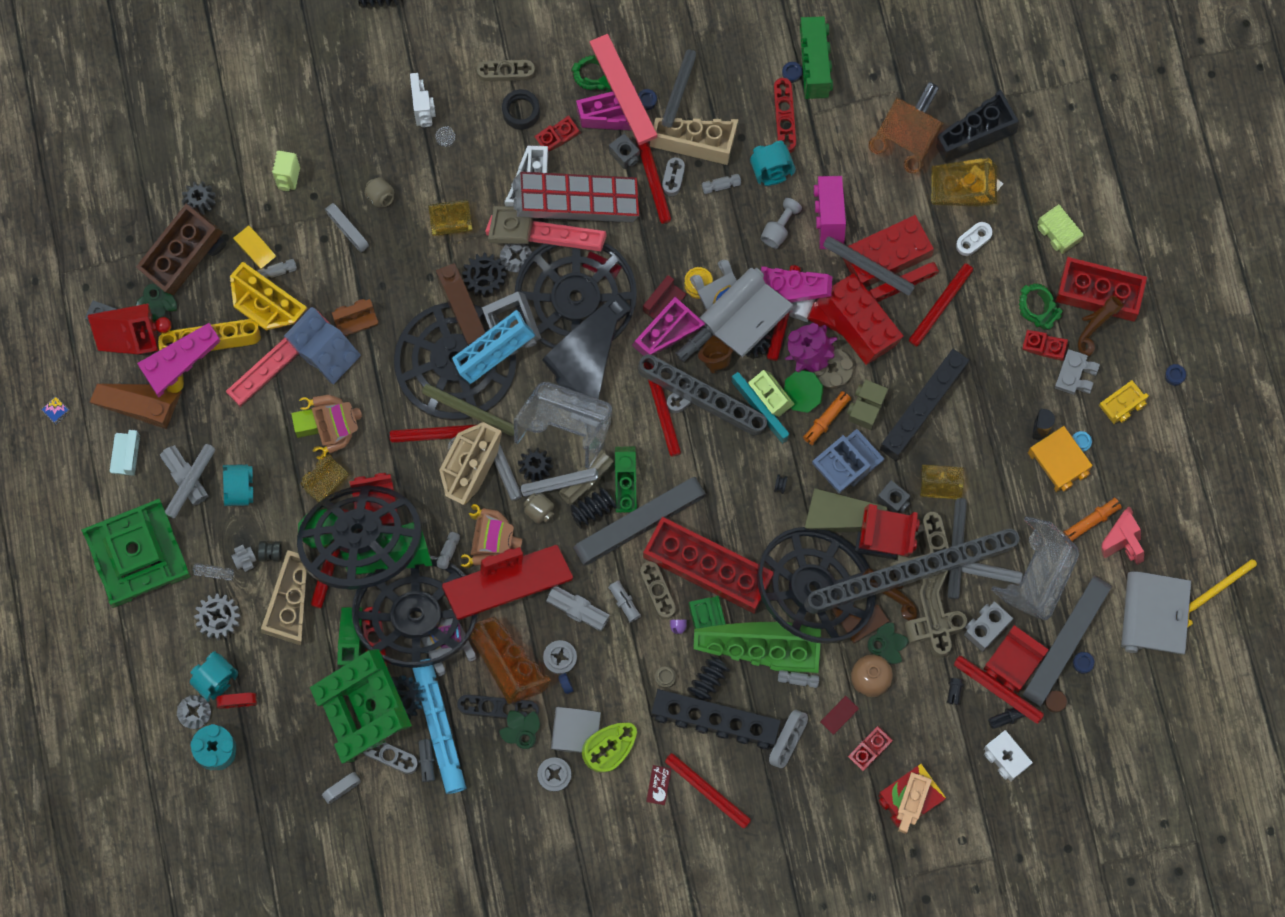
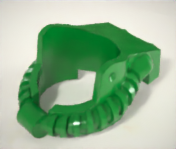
M595 54L586 56L579 60L578 63H574L571 71L573 72L577 85H580L579 87L586 88V90H596L598 88L600 90L606 89V92L612 91L605 75L598 80L582 79L579 71L584 65L594 63L600 66Z
M1033 283L1029 286L1025 285L1020 290L1019 310H1021V316L1027 319V321L1034 322L1036 327H1041L1043 330L1052 328L1053 322L1062 316L1061 313L1063 311L1057 308L1056 303L1052 301L1053 296L1050 290L1038 283ZM1030 291H1038L1037 294L1043 299L1044 310L1040 315L1033 314L1027 307L1026 300Z

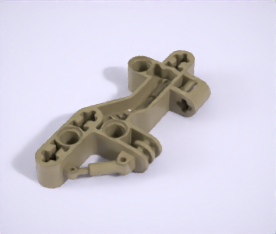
M936 512L927 513L923 518L922 524L919 525L918 531H915V538L918 533L923 532L928 554L949 548L941 516ZM929 520H931L932 523H935L934 532H933V533H932V530H933V529H932V525H931V524H928V521H929ZM933 539H938V540H940L941 543H942V546H940V547H935V546H933L932 543H931V540H933ZM897 555V561L891 563L890 567L925 555L912 558ZM947 555V560L952 563L951 555ZM927 561L931 569L936 568L934 562ZM911 567L912 575H916V570ZM948 571L918 580L921 584L918 601L922 618L904 623L909 644L929 641L931 652L937 658H944L948 655L952 647L950 635L962 632L967 623L965 614L960 611L944 614L939 591ZM954 618L959 619L962 626L955 627L952 625L951 620ZM939 637H941V645L946 646L944 651H941V648H937Z

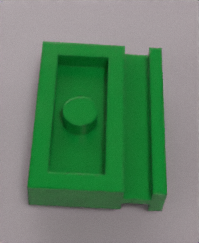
M719 596L688 603L694 629L726 625Z

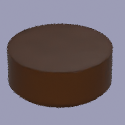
M1060 691L1050 692L1045 699L1046 708L1054 713L1061 712L1067 704L1066 696Z

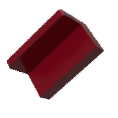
M667 275L643 305V312L652 319H655L674 297L682 302L686 297V293L675 286L674 279Z

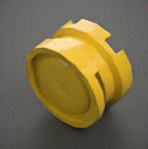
M695 267L686 273L684 287L686 293L692 298L701 299L690 278L694 275H700L704 286L713 282V278L707 269Z

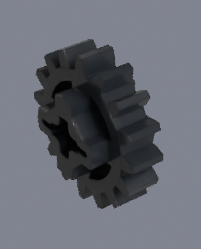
M486 253L483 254V257L476 254L475 260L469 258L470 265L464 264V269L466 270L462 272V276L465 278L463 280L464 284L469 285V292L474 289L475 296L479 292L482 293L483 297L488 292L493 296L494 290L500 292L499 285H505L503 280L507 278L506 273L503 272L506 270L505 265H500V258L495 261L494 254L490 258L487 257ZM474 270L476 275L471 279V273ZM497 270L498 277L495 280V277L493 275L496 273L495 271Z
M399 675L398 678V676H393V683L399 697L402 698L401 701L408 718L411 720V716L418 715L416 709H422L419 701H424V698L420 697L419 694L423 690L417 689L419 682H413L412 677L406 678V675Z

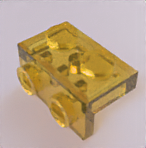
M468 200L428 205L432 236L472 231Z
M330 454L320 458L316 463L317 467L312 472L308 471L301 479L302 488L318 503L329 496L349 476L348 472L334 461Z
M922 464L920 496L949 499L962 498L964 486L963 467Z

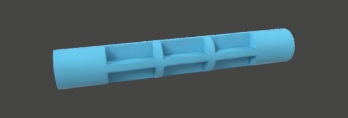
M434 666L412 668L415 680L419 682L418 690H423L419 695L424 698V701L421 702L446 794H453L466 789L462 770L459 769L460 763L438 681H435Z

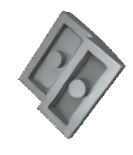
M556 707L551 749L570 753H582V747L586 739L599 730L601 712Z

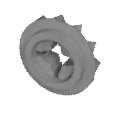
M505 244L500 252L501 264L505 265V269L510 272H519L525 260L532 253L529 246L526 244ZM511 251L515 252L516 254L521 252L519 255L521 261L517 260L516 258L511 260Z
M558 640L546 647L543 660L547 669L555 674H563L572 670L576 664L577 654L570 643ZM563 649V657L568 660H561L559 665H557V658L552 655H559Z
M190 695L182 699L181 703L177 706V717L180 723L190 729L204 726L211 715L209 703L199 695ZM188 706L199 708L197 710L199 718L194 715H188L190 713Z
M555 757L543 761L537 773L539 783L549 791H560L567 787L571 780V769L567 762ZM548 768L550 770H553L554 772L561 768L560 772L558 773V776L560 777L561 781L555 778L548 781L549 777L551 776Z

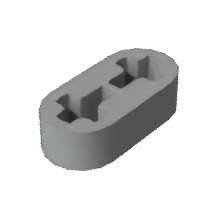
M671 158L666 166L662 189L668 196L677 195L681 188L685 164L680 158ZM675 164H678L681 169H677L675 175L673 174V167ZM671 179H673L675 187H673L672 190H669V186L667 185H670Z
M687 383L681 386L682 389H688L689 387ZM701 391L697 392L698 397H700ZM672 393L667 399L668 409L672 413H679L692 403L682 398L679 403L680 407L676 405L672 407V400L678 401L682 397Z
M353 772L327 789L322 796L327 804H330L356 787L361 780L356 772Z

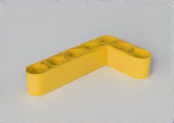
M251 319L211 325L220 339V343L211 351L253 345L261 339L258 324ZM202 326L162 333L158 340L159 351L167 347L165 346L167 343H174ZM250 330H254L253 333H250V334L247 333V332L250 331ZM234 333V335L227 337L228 334ZM183 374L177 378V382L166 388L169 392L177 393L182 390L184 386Z

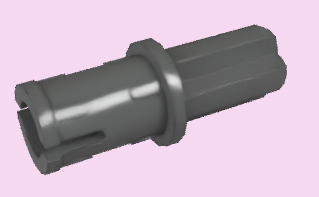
M706 327L701 329L692 339H687L688 342L675 352L676 356H679L678 358L684 363L685 360L695 351H699V348L712 337L711 332Z
M423 739L419 741L420 760L418 763L421 764L422 782L435 781L433 765L435 759L432 756L431 740Z

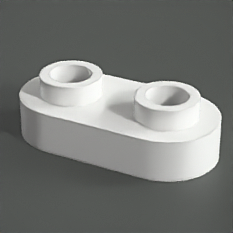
M985 222L975 224L958 238L956 243L957 251L963 256L972 255L991 239V226ZM978 232H983L985 236L980 237ZM963 244H968L970 248L965 249Z

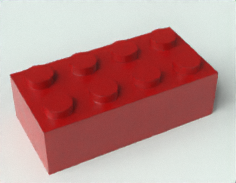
M916 215L848 246L894 274L931 258L934 251ZM843 258L850 273H854L865 288L881 281L879 278Z
M1067 257L1055 302L1096 312L1113 295L1123 303V308L1112 316L1135 322L1139 314L1147 277Z
M854 273L833 285L830 297L817 300V304L865 365L893 349L904 337Z

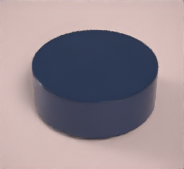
M788 62L783 66L782 76L791 83H795L802 76V68L796 62Z
M644 89L639 92L638 96L644 109H653L657 104L655 92L650 89Z
M1178 364L1169 366L1165 372L1166 381L1173 386L1182 384L1186 378L1185 369Z
M1087 652L1078 653L1073 659V668L1081 674L1089 673L1095 663L1093 656Z
M566 672L559 675L558 678L565 694L574 692Z

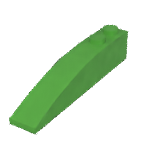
M778 622L734 623L694 629L695 650L718 656L721 654L727 655L737 661L739 659L750 661L752 665L759 666L761 664L769 666L770 669L775 671L819 672L821 643L801 639L784 629ZM801 625L799 631L821 638V629H813Z

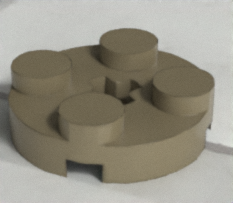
M836 348L834 349L835 357L829 359L827 363L828 365H836L838 371L829 373V368L826 366L820 371L814 372L823 384V388L826 389L845 386L851 379L853 372V362L844 351Z

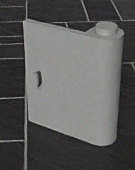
M750 268L699 318L705 323L704 327L742 358L794 307L792 303L765 283L763 279L764 274L758 268Z
M1128 572L1121 647L1125 648L1126 652L1137 653L1138 650L1147 648L1185 654L1191 581L1143 572Z

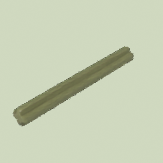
M425 384L422 390L424 395L497 428L510 436H514L517 430L515 425L429 384Z

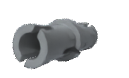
M620 580L612 583L608 588L617 600V606L622 608L629 622H634L640 618L641 614H639L634 606L633 598L631 595L628 596Z

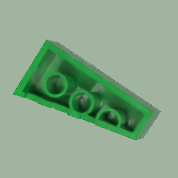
M825 16L801 17L800 19L805 99L829 98V92L833 91V79L830 77L832 63L828 56L830 54V42H827L826 36L829 35V24L825 23Z
M414 522L402 525L401 527L414 530ZM423 532L419 549L406 569L415 568L416 564L432 566ZM383 533L382 539L378 544L385 548L393 534ZM400 535L396 546L388 554L395 563L408 550L412 537ZM372 549L365 553H360L357 556V560L371 557L376 553ZM341 550L343 560H348L349 553ZM379 560L367 566L356 567V574L372 573L376 569H388V567L382 560Z

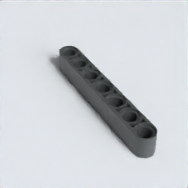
M645 355L640 359L638 372L642 377L751 435L756 436L764 431L767 419L763 414L653 355ZM648 362L652 364L653 369H645L643 363ZM667 372L670 374L671 378L667 380L663 379L661 377V373ZM686 382L689 388L682 389L679 383ZM697 392H705L707 398H699ZM722 401L725 404V408L720 409L716 407L715 402ZM733 412H742L743 418H736ZM751 421H759L761 428L753 427Z
M692 477L580 541L573 549L583 566H586L655 527L662 517L669 519L700 501L707 494L697 478Z
M1095 575L1093 576L1022 696L1041 707L1112 588V585Z

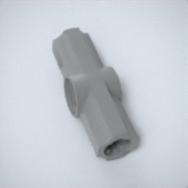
M174 445L163 450L160 456L171 471V476L180 487L191 466L188 462H185ZM199 481L196 482L188 496L193 506L202 503L209 497Z
M557 586L551 590L546 600L547 603L564 611L573 620L582 621L599 631L604 629L610 617L609 614L592 606L585 598L579 595L574 596Z

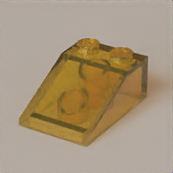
M989 157L932 166L931 203L933 205L956 206L997 204V166Z

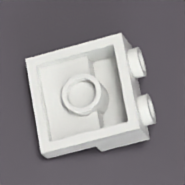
M411 73L416 124L421 127L432 126V117H436L433 97L429 98V93L424 88L423 79L419 80L418 73Z

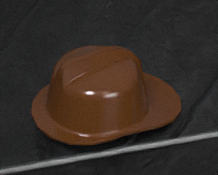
M713 335L699 351L698 358L704 362L711 373L715 374L718 370L729 366L731 354L734 350Z

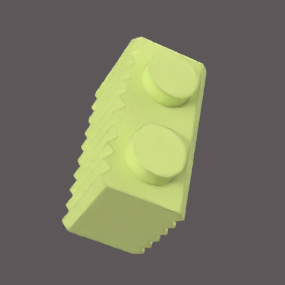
M277 151L272 170L278 189L283 191L295 190L300 171L297 156L295 153Z
M1059 204L1039 218V231L1044 236L1047 234L1051 239L1052 247L1056 251L1060 250L1062 254L1079 243L1084 236Z

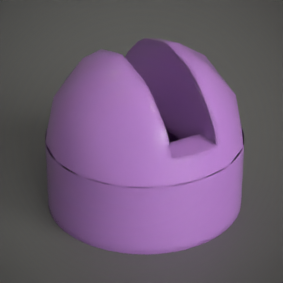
M670 620V628L673 633H684L687 627V620Z

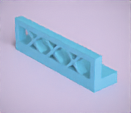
M515 310L452 359L459 374L471 384L532 339L535 334L525 324L520 312ZM517 319L518 324L509 328L510 324ZM498 332H501L500 337L496 340H493L494 336ZM482 344H485L483 350L477 352L478 348ZM469 356L467 362L461 365L460 361Z

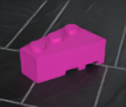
M818 176L817 185H814V197H817L815 213H818L816 229H819L820 249H827L823 245L828 236L844 244L846 219L842 176Z

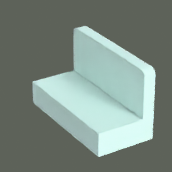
M129 430L128 434H115L110 472L112 474L135 476L140 435L136 430Z

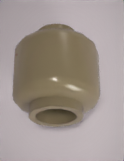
M375 178L368 181L364 193L365 197L375 207L381 208L387 207L393 202L395 192L394 188L385 179Z
M533 493L524 503V513L537 524L543 521L547 523L554 516V503L542 493Z

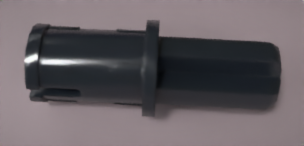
M1006 708L1005 712L989 718L988 722L992 729H996L1007 723L1014 724V721L1026 716L1015 708Z

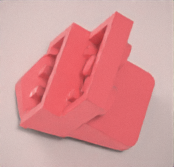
M1127 507L1110 530L1101 544V551L1104 558H1107L1126 548L1125 553L1129 560H1134L1136 565L1144 561V550L1138 542L1141 540V529L1132 516L1133 511L1131 507Z

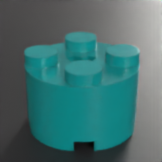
M776 141L765 147L757 146L753 149L754 154L750 158V163L760 185L761 182H764L765 186L779 184L786 180L785 176L788 174L792 176L795 173V165L789 149L783 141Z
M248 464L223 465L224 506H249V503H253V486L249 487V483H253L252 466H248Z
M214 651L206 658L204 664H198L192 669L190 673L193 676L190 679V685L207 702H210V698L215 700L217 696L222 695L231 686L229 681L231 678L234 680L237 678L238 671L221 654Z
M215 724L205 726L196 732L191 741L193 757L205 769L223 770L235 759L236 742L231 734L221 726ZM213 744L217 747L215 752L211 750Z

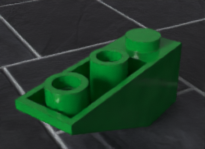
M635 446L615 447L616 513L632 512L637 509Z
M352 607L341 608L337 659L339 669L361 655L362 643L353 625ZM359 619L360 627L362 630V620Z

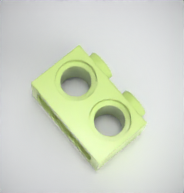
M763 370L748 382L773 415L780 417L794 405V402L770 372Z

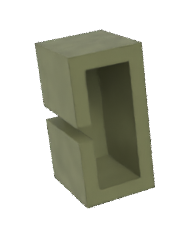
M866 379L863 385L859 384L855 396H858L855 403L851 402L847 414H850L849 422L872 430L888 388Z

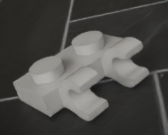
M1068 349L1055 389L1073 395L1076 390L1090 394L1093 382L1080 380L1082 371L1096 376L1100 364L1087 362V355Z

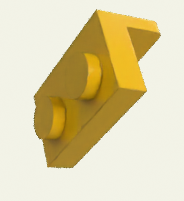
M1131 380L1102 401L1099 406L1113 424L1118 421L1123 423L1131 416L1130 413L1133 410L1139 411L1147 405L1146 400L1149 395L1147 393L1143 394L1133 380Z

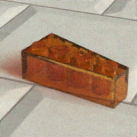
M494 616L477 622L471 639L508 704L543 693L552 680L548 675L544 676L541 673L539 665L535 661L532 662L525 655L523 647L521 645L518 646L511 639L513 636Z

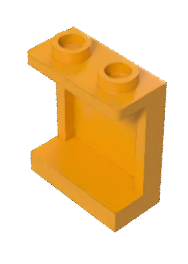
M1065 426L1030 447L1028 451L1029 456L1038 461L1053 482L1056 492L1061 489L1064 492L1073 486L1072 482L1079 479L1081 481L1090 475L1089 471L1093 466Z

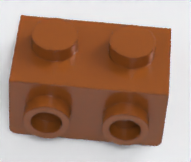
M370 299L358 300L352 306H341L335 312H332L336 327L345 337L378 325Z

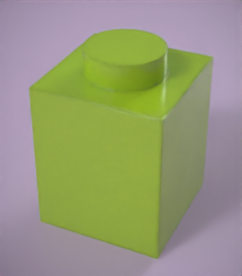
M312 409L291 413L297 438L319 434Z

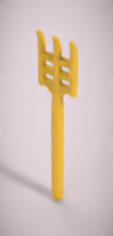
M1251 559L1189 604V613L1199 608L1256 567L1257 562ZM1189 613L1187 628L1193 624L1192 620H1189Z

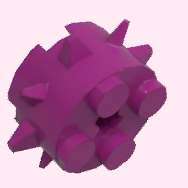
M811 323L789 334L788 351L790 355L785 359L795 360L796 372H800L803 369L809 370V372L820 371L828 365L829 359L835 357L832 343L837 340V337L828 338L826 335V325L819 327L818 324Z

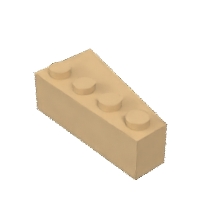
M655 118L653 127L657 133V138L650 141V147L728 165L737 131L738 119H731V121H721V119L701 121V119L682 120V118H675L672 127L668 128L662 125L663 118Z
M287 550L261 627V633L301 645L306 569L298 553Z

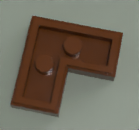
M878 604L875 605L872 616L867 624L850 638L853 644L878 630L884 624L889 623V620ZM837 608L831 609L836 618L843 612ZM849 614L840 624L845 632L848 633L860 622L861 618Z

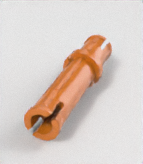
M841 391L821 417L814 420V425L803 436L807 443L809 442L810 445H814L821 434L828 431V426L851 401V397L848 394L844 396L845 392Z
M1113 498L1102 507L1098 506L1094 509L1093 513L1063 531L1065 536H1069L1067 540L1073 542V540L1101 521H1107V517L1122 509L1121 504L1115 505L1119 501Z

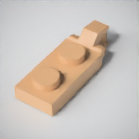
M911 772L898 810L897 819L902 820L899 832L906 834L910 824L915 825L916 821H918L932 779Z

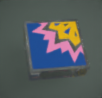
M57 396L41 408V411L55 425L71 412Z

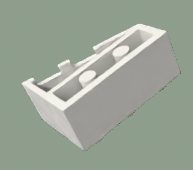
M527 146L517 175L520 172L548 173V146ZM511 187L505 200V206L513 207L514 198H516V192L513 190V187Z

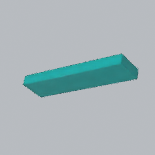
M738 372L734 374L731 380L733 385L754 410L766 417L767 426L782 444L788 440L789 432L775 415L770 412L742 375Z

